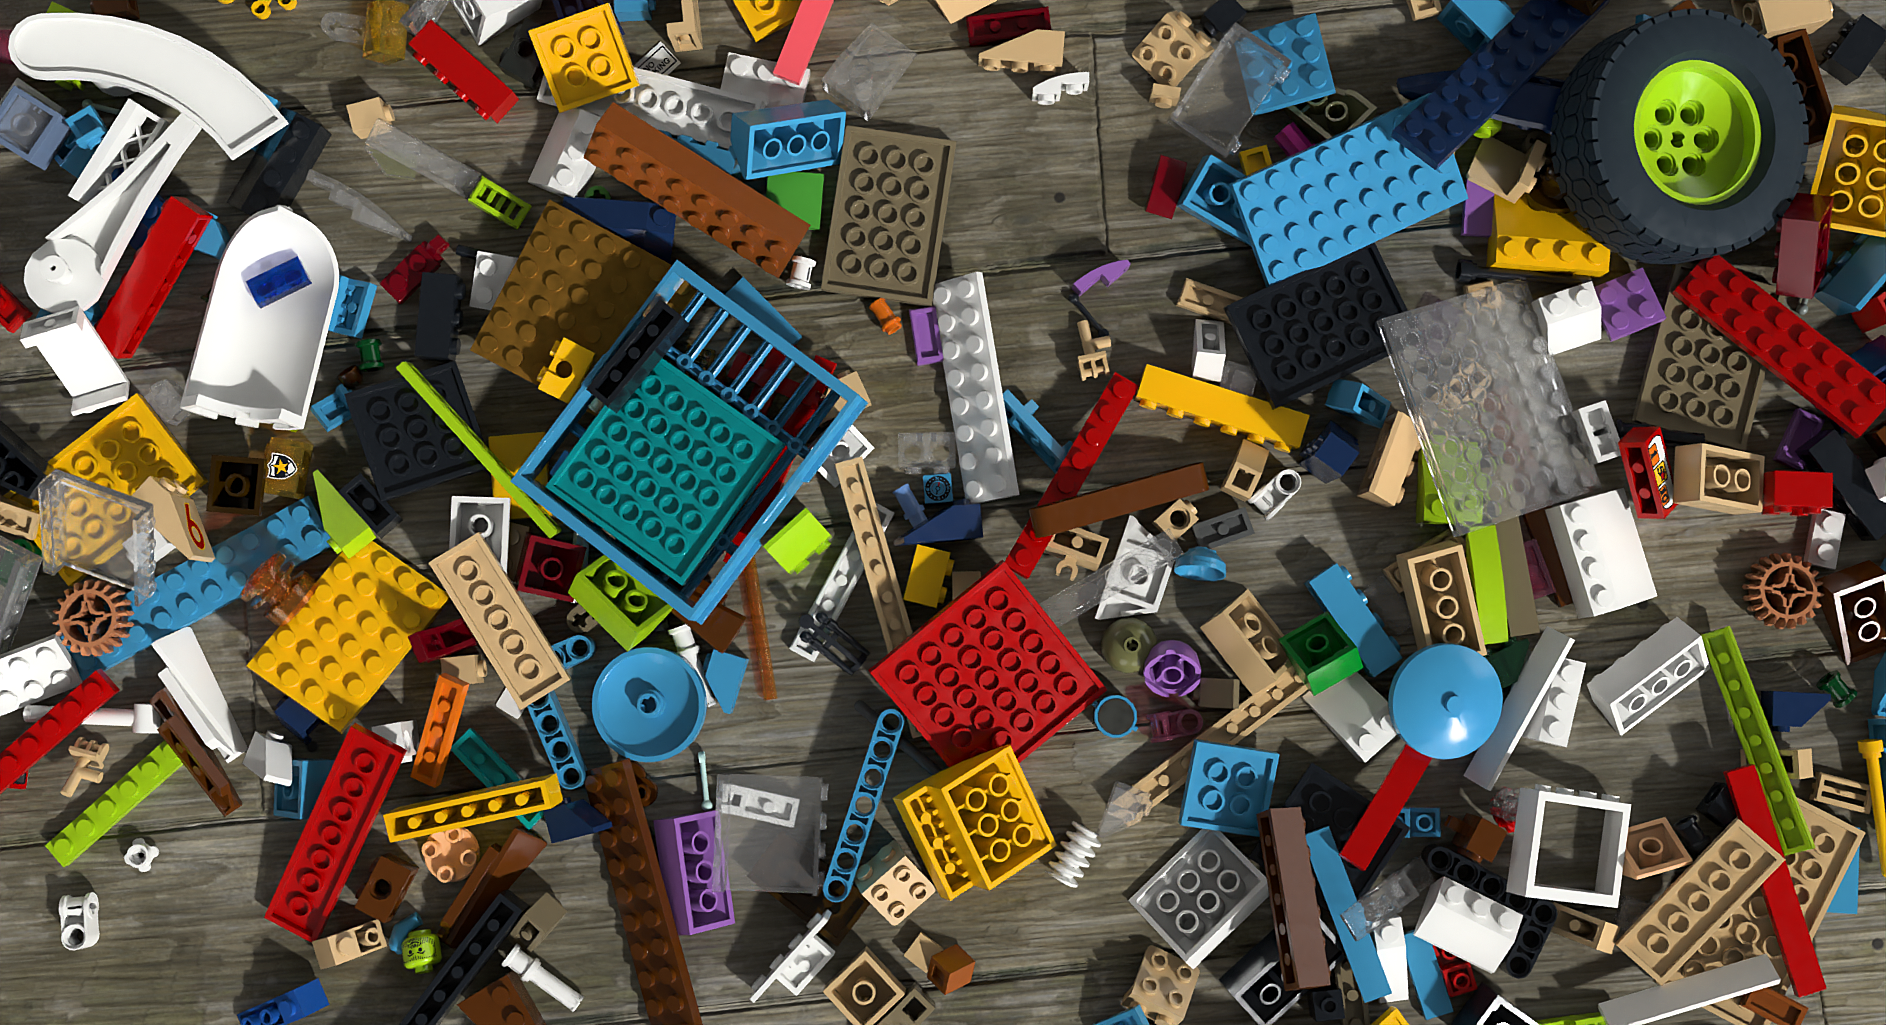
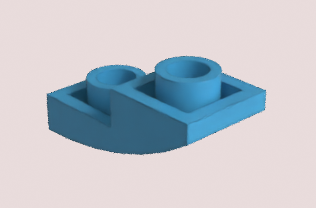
M1402 808L1397 819L1410 827L1405 838L1441 837L1440 808Z

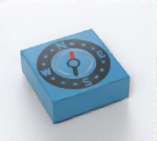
M951 473L923 476L925 504L953 502Z

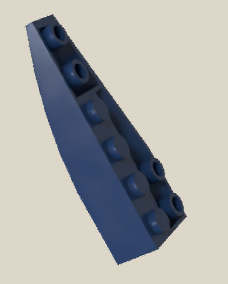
M1456 70L1398 78L1396 85L1399 94L1404 98L1415 100L1434 92ZM1534 75L1491 119L1514 124L1523 130L1536 128L1542 129L1551 135L1556 134L1551 132L1552 118L1556 114L1554 112L1555 105L1565 80Z

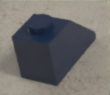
M1761 691V707L1768 725H1771V731L1790 732V727H1802L1831 700V694Z
M566 797L555 807L543 810L551 843L593 834L613 827L612 822L584 799L571 802V798Z

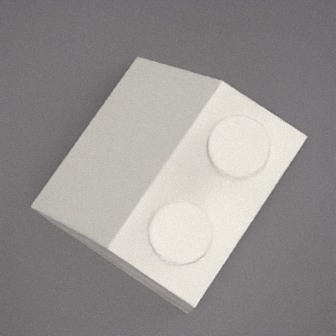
M1592 281L1538 298L1528 304L1546 357L1601 339V305Z

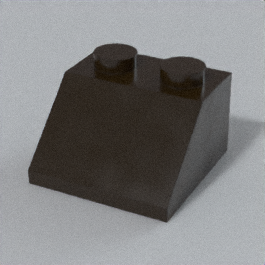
M212 455L206 511L262 516L267 459Z

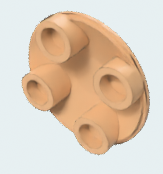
M462 827L431 834L422 846V854L428 870L439 881L443 883L457 882L472 874L479 862L480 848L475 836L468 829Z

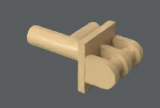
M1088 321L1078 322L1077 326L1084 355L1078 356L1077 361L1081 380L1085 381L1086 377L1090 376L1098 378L1100 374L1109 376L1106 351L1095 352V350L1111 347L1110 337L1104 336L1092 339Z
M79 737L74 746L69 747L68 750L76 765L60 792L62 795L72 797L81 779L96 783L102 781L103 772L89 769L88 766L103 769V761L108 754L109 744L102 743L99 745L95 740L88 742L86 738Z

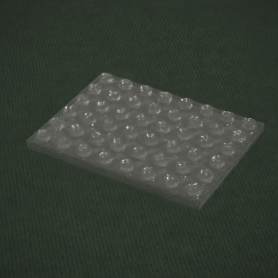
M1515 279L1377 321L1453 537L1461 536L1602 488L1594 464L1590 465V461H1592L1587 445L1580 438L1582 433L1576 416H1572L1571 412L1574 410L1553 352L1551 348H1548V343L1541 330L1538 316L1532 305L1534 300L1527 281Z

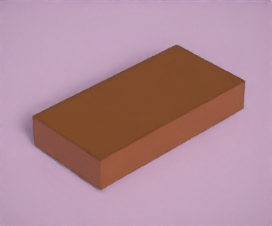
M1770 987L1743 994L1739 1005L1777 1025H1801L1809 1009Z

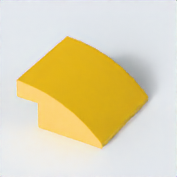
M1005 745L962 761L926 778L893 797L940 897L950 901L972 886L991 890L1057 846L1011 745Z

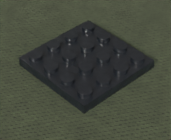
M456 361L419 371L484 442ZM403 376L344 394L381 502L486 470V467Z
M1311 762L1281 808L1301 807L1302 816L1306 823L1305 833L1329 826L1338 852H1340L1370 800ZM1397 818L1365 871L1358 869L1341 857L1359 905L1410 830L1409 826ZM1259 840L1249 858L1265 869L1261 840ZM1310 861L1311 871L1315 878L1317 904L1330 913Z

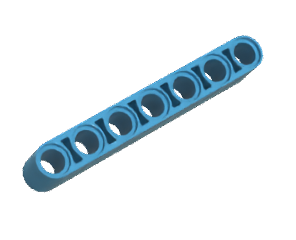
M895 709L884 710L877 720L824 882V895L831 902L843 901L850 893L904 728V717L901 712ZM888 714H895L899 718V726L895 730H888L884 726L883 721ZM880 741H885L890 745V753L885 758L878 757L874 750L875 745ZM869 769H877L881 773L879 784L871 785L866 781L865 777ZM862 796L868 797L872 801V808L867 813H863L857 808V800ZM857 824L861 826L863 836L860 840H852L848 836L847 832L850 825ZM848 852L853 856L854 864L852 867L844 868L839 864L838 859L841 853ZM834 880L841 881L845 886L844 894L840 896L832 894L829 888L830 883Z

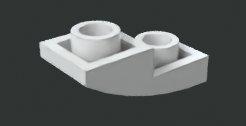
M1089 72L1069 73L1041 82L1033 87L1032 101H1038V104L1052 105L1055 101H1060L1061 91H1066L1067 94L1078 95L1083 91H1087Z

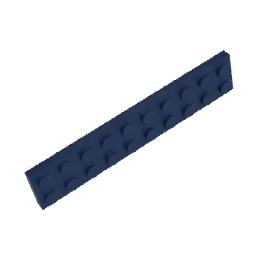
M1530 0L1489 43L1485 42L1395 127L1391 137L1434 170H1437L1608 5L1610 0H1604L1598 9L1589 16L1562 0Z

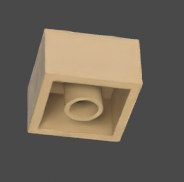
M867 946L832 978L823 989V993L853 1025H873L905 995L906 991L903 984Z

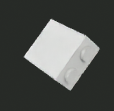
M450 0V2L479 46L539 10L542 0Z

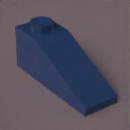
M969 499L953 501V506L941 509L893 540L894 546L967 541L983 538L980 504H970Z

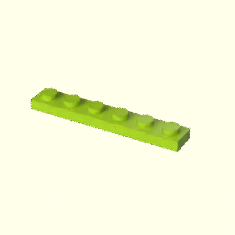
M164 740L49 841L45 847L62 867L69 866L178 770L183 763Z

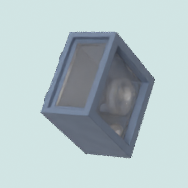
M15 85L0 105V144L43 170L47 169L72 130L65 121L67 118L63 114L45 105L39 99Z

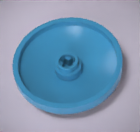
M1453 643L1432 644L1419 649L1409 656L1397 670L1392 680L1388 697L1390 719L1399 737L1417 752L1436 759L1459 758L1483 745L1498 724L1503 704L1500 680L1488 660L1468 647Z
M659 647L633 649L613 659L600 674L592 695L593 719L602 739L618 754L639 762L662 761L685 750L702 729L707 710L706 691L701 677L695 668L679 654Z

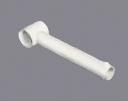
M136 703L134 704V709L99 708L82 724L133 726V733H159L157 729L160 727L161 717L151 704ZM27 705L23 711L24 721L37 722L54 706Z

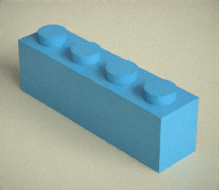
M1337 563L1331 564L1304 584L1322 611H1328L1357 646L1363 664L1362 669L1367 676L1375 677L1402 659L1399 653L1401 647L1392 636L1388 637L1382 628L1385 625L1379 615L1375 612L1372 614L1366 606L1368 600L1360 589L1355 590L1350 582L1352 577L1343 565L1339 567Z

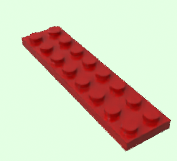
M1720 255L1703 258L1671 293L1856 439L1867 430L1886 408L1885 383Z
M357 723L350 726L266 911L265 919L311 943L320 939L407 752L406 749Z

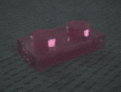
M1532 539L1523 542L1534 600L1555 593V586L1537 540Z

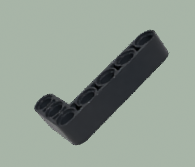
M1436 844L1427 845L1422 850L1421 861L1428 869L1523 915L1515 942L1499 964V967L1514 978L1522 979L1527 977L1532 971L1557 919L1558 913L1555 905L1546 899L1524 897L1519 895L1520 898L1517 904L1511 905L1509 897L1512 893L1506 892L1507 879L1445 847ZM1437 851H1441L1443 859L1440 864L1434 866L1431 860L1432 855ZM1466 864L1468 874L1463 879H1459L1457 874L1458 868ZM1492 878L1494 886L1492 890L1485 892L1483 884L1486 879ZM1544 905L1545 914L1537 919L1535 915L1536 908ZM1531 930L1532 940L1530 943L1524 944L1523 935ZM1514 957H1519V967L1511 970L1510 961Z

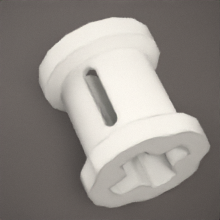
M793 256L791 260L793 262L790 279L786 280V285L810 290V275L812 267L816 265V261L801 256Z

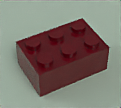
M1796 193L1784 216L1779 217L1776 231L1781 233L1780 241L1776 243L1774 258H1779V261L1772 276V283L1777 284L1776 295L1813 298L1826 274L1834 196Z

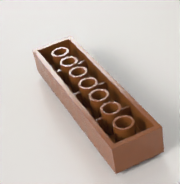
M612 102L597 122L583 157L594 166L601 168L618 181L630 186L644 197L656 202L667 211L677 215L691 226L698 228L717 242L732 249L741 257L748 259L778 279L811 226Z

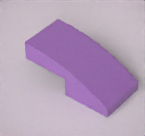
M1121 260L1098 267L1073 283L1072 290L1080 297L1098 280H1101L1108 287L1129 269L1131 263L1128 260Z

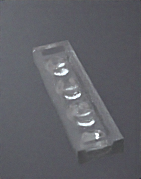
M380 118L376 120L365 142L366 145L466 199H469L481 176L480 172Z

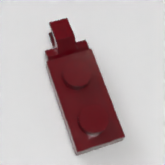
M439 234L429 243L423 241L379 284L398 303L403 304L421 286L422 272L435 273L441 267L440 263L444 259L441 254L450 244Z

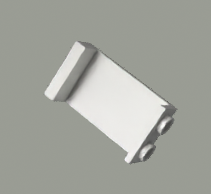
M80 306L23 322L20 341L25 348L37 346L73 397L71 407L73 416L91 413L96 409L109 405H118L128 400L130 381Z

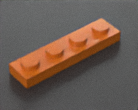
M448 673L439 675L410 777L433 788L441 785L470 683Z

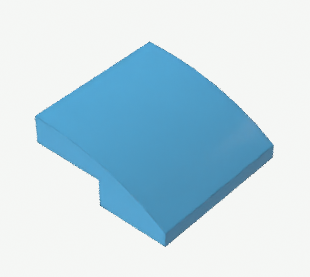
M339 275L338 293L328 331L362 339L377 285Z

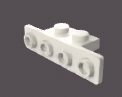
M827 909L822 915L816 913L806 925L809 930L803 936L798 933L788 945L791 950L785 956L779 954L771 963L769 968L772 971L766 977L763 974L758 977L751 986L754 991L750 1000L753 1003L775 979L779 980L797 996L834 956L835 951L816 935L828 922L832 912Z

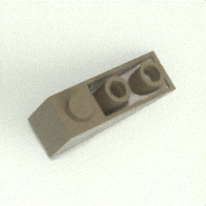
M914 983L905 992V995L875 1025H920L935 1009V1001Z

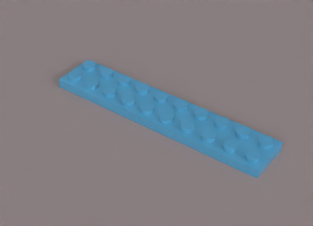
M306 496L212 547L215 556L212 562L188 560L126 593L122 600L128 599L132 602L127 607V610L134 611L135 614L128 616V621L133 622L135 625L133 627H126V631L131 636L128 638L120 637L123 642L121 647L113 646L114 652H103L102 656H93L92 654L90 656H82L80 652H71V645L65 646L75 661L82 681L88 678L94 671L98 669L106 671L149 648L156 640L184 627H188L332 549L326 542L330 537L324 530L321 513L313 497ZM108 604L103 606L106 611H111ZM92 615V618H87L85 621H95L96 618L103 617V615ZM111 622L107 624L106 632L108 631ZM77 625L80 633L88 639V635H85L82 626Z

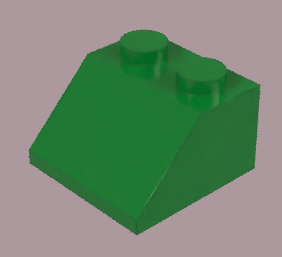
M1328 611L1278 639L1299 678L1313 696L1363 668L1357 646Z

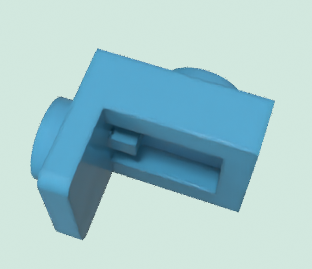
M91 105L65 119L77 138L75 142L86 151L97 150L108 132L106 125Z
M343 384L336 386L335 393L311 406V412L327 432L352 418L344 394L352 392V390H347Z

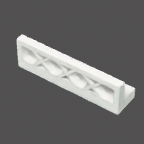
M128 99L68 196L86 205L112 183L111 174L114 169L124 167L125 171L129 165L164 133L169 123L138 103ZM147 117L158 123L152 133L142 134L141 126ZM139 143L140 152L138 156L128 159L126 150L129 145Z

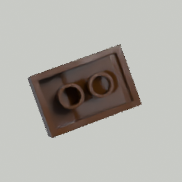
M1870 560L1816 579L1815 581L1823 582L1821 586L1817 587V592L1825 594L1823 597H1819V602L1822 605L1821 608L1843 662L1849 665L1886 651V571Z

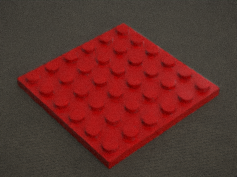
M1003 560L868 670L949 768L979 754L1005 745H1011L1018 763H1020L1107 691V688Z

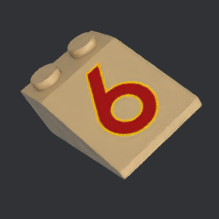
M149 476L126 503L189 560L212 562L215 556L195 502L187 494L188 488L176 479L171 481L166 477L157 478Z

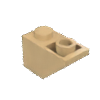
M1243 439L1220 490L1244 502L1250 500L1262 475L1269 450Z
M377 919L312 942L320 970L342 964L387 946L380 921Z

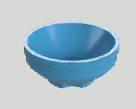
M1197 546L1189 548L1187 552L1176 559L1174 572L1181 577L1191 580L1218 581L1226 577V564L1216 554L1215 550Z

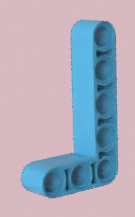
M576 635L552 645V648L561 655V662L565 669H568L592 658L596 653L597 646L594 639L590 636ZM580 640H584L588 646L587 652L583 656L578 655L575 650V646ZM553 690L546 694V700L542 705L535 701L528 705L527 708L552 768L557 773L560 785L565 789H575L585 784V771L588 769L556 693ZM549 715L554 716L557 720V727L553 731H550L545 726V720ZM560 741L568 746V753L565 757L559 756L556 752V745ZM570 768H575L579 772L577 783H572L567 778V772Z

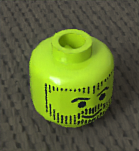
M430 929L408 933V938L401 943L404 966L407 969H415V974L432 972L433 966L442 960L439 937L431 933Z

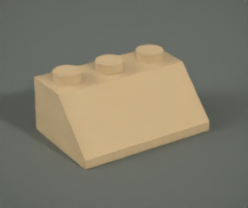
M1400 411L1386 417L1357 497L1386 508L1393 507L1395 503L1399 504L1405 492L1402 484L1405 477H1409L1414 468L1415 462L1411 461L1415 451H1419L1424 440V435H1421L1422 425Z
M1249 589L1232 600L1200 627L1207 639L1215 646L1224 661L1232 668L1252 695L1274 683L1292 665L1278 640L1284 634Z

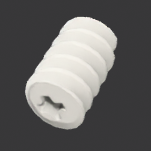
M1072 821L1071 824L1077 831L1066 832L1071 841L1060 842L1065 852L1055 851L1054 854L1059 859V862L1049 861L1048 864L1054 871L1045 872L1060 882L1077 888L1078 883L1073 877L1084 876L1079 866L1089 867L1090 863L1086 860L1085 856L1095 857V852L1091 849V846L1100 847L1101 843L1096 838L1098 836L1096 833Z

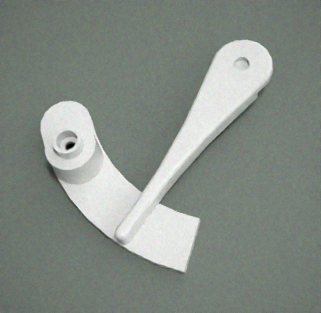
M40 13L22 20L10 34L8 50L11 60L24 74L39 80L92 81L102 92L112 96H128L139 92L151 96L181 112L165 132L116 180L45 237L48 241L31 255L25 266L24 284L28 296L38 307L50 313H57L80 306L82 311L89 309L99 300L149 205L201 129L205 130L216 140L227 155L234 160L288 125L287 120L265 94L238 70L212 52L181 36L148 24L105 15Z

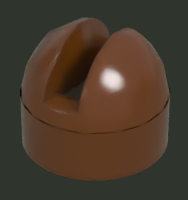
M352 365L343 370L337 376V379L344 387L355 389L352 383L357 381L361 385L363 375L356 365Z

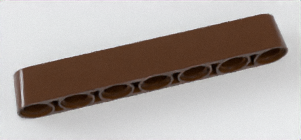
M1197 462L1029 509L1035 538H1041L1209 490L1204 463Z

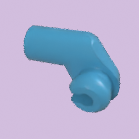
M414 912L393 926L389 947L396 954H402L401 943L407 938V934L423 924L422 918L417 912Z

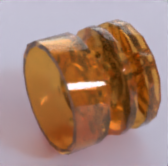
M280 551L262 562L254 570L239 595L245 602L255 596L250 605L254 609L261 607L266 602L269 603L263 616L277 627H283L291 621L310 600L319 585L318 581L304 570L291 577L290 574L294 569L295 563L290 560L282 566L286 556Z

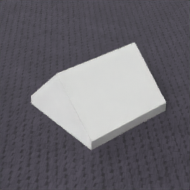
M852 425L819 468L818 472L836 488L840 483L834 464L861 456L864 459L874 447ZM827 428L808 447L810 450H812Z

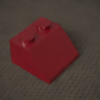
M526 532L513 582L514 587L517 591L573 602L574 598L568 594V591L576 574L582 569L587 547L557 538L550 539L548 536Z

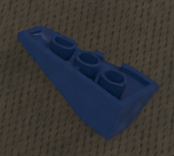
M564 196L563 207L670 264L676 222L675 214L656 203Z

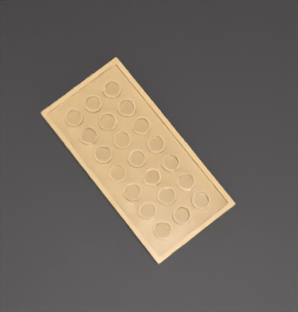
M1797 798L1815 848L1784 857L1812 941L1866 832ZM1760 886L1666 983L1767 954L1781 979L1779 984L1770 986V988L1783 995L1786 994L1791 982ZM1743 995L1702 1007L1734 1025L1771 1024V1021L1739 1005Z

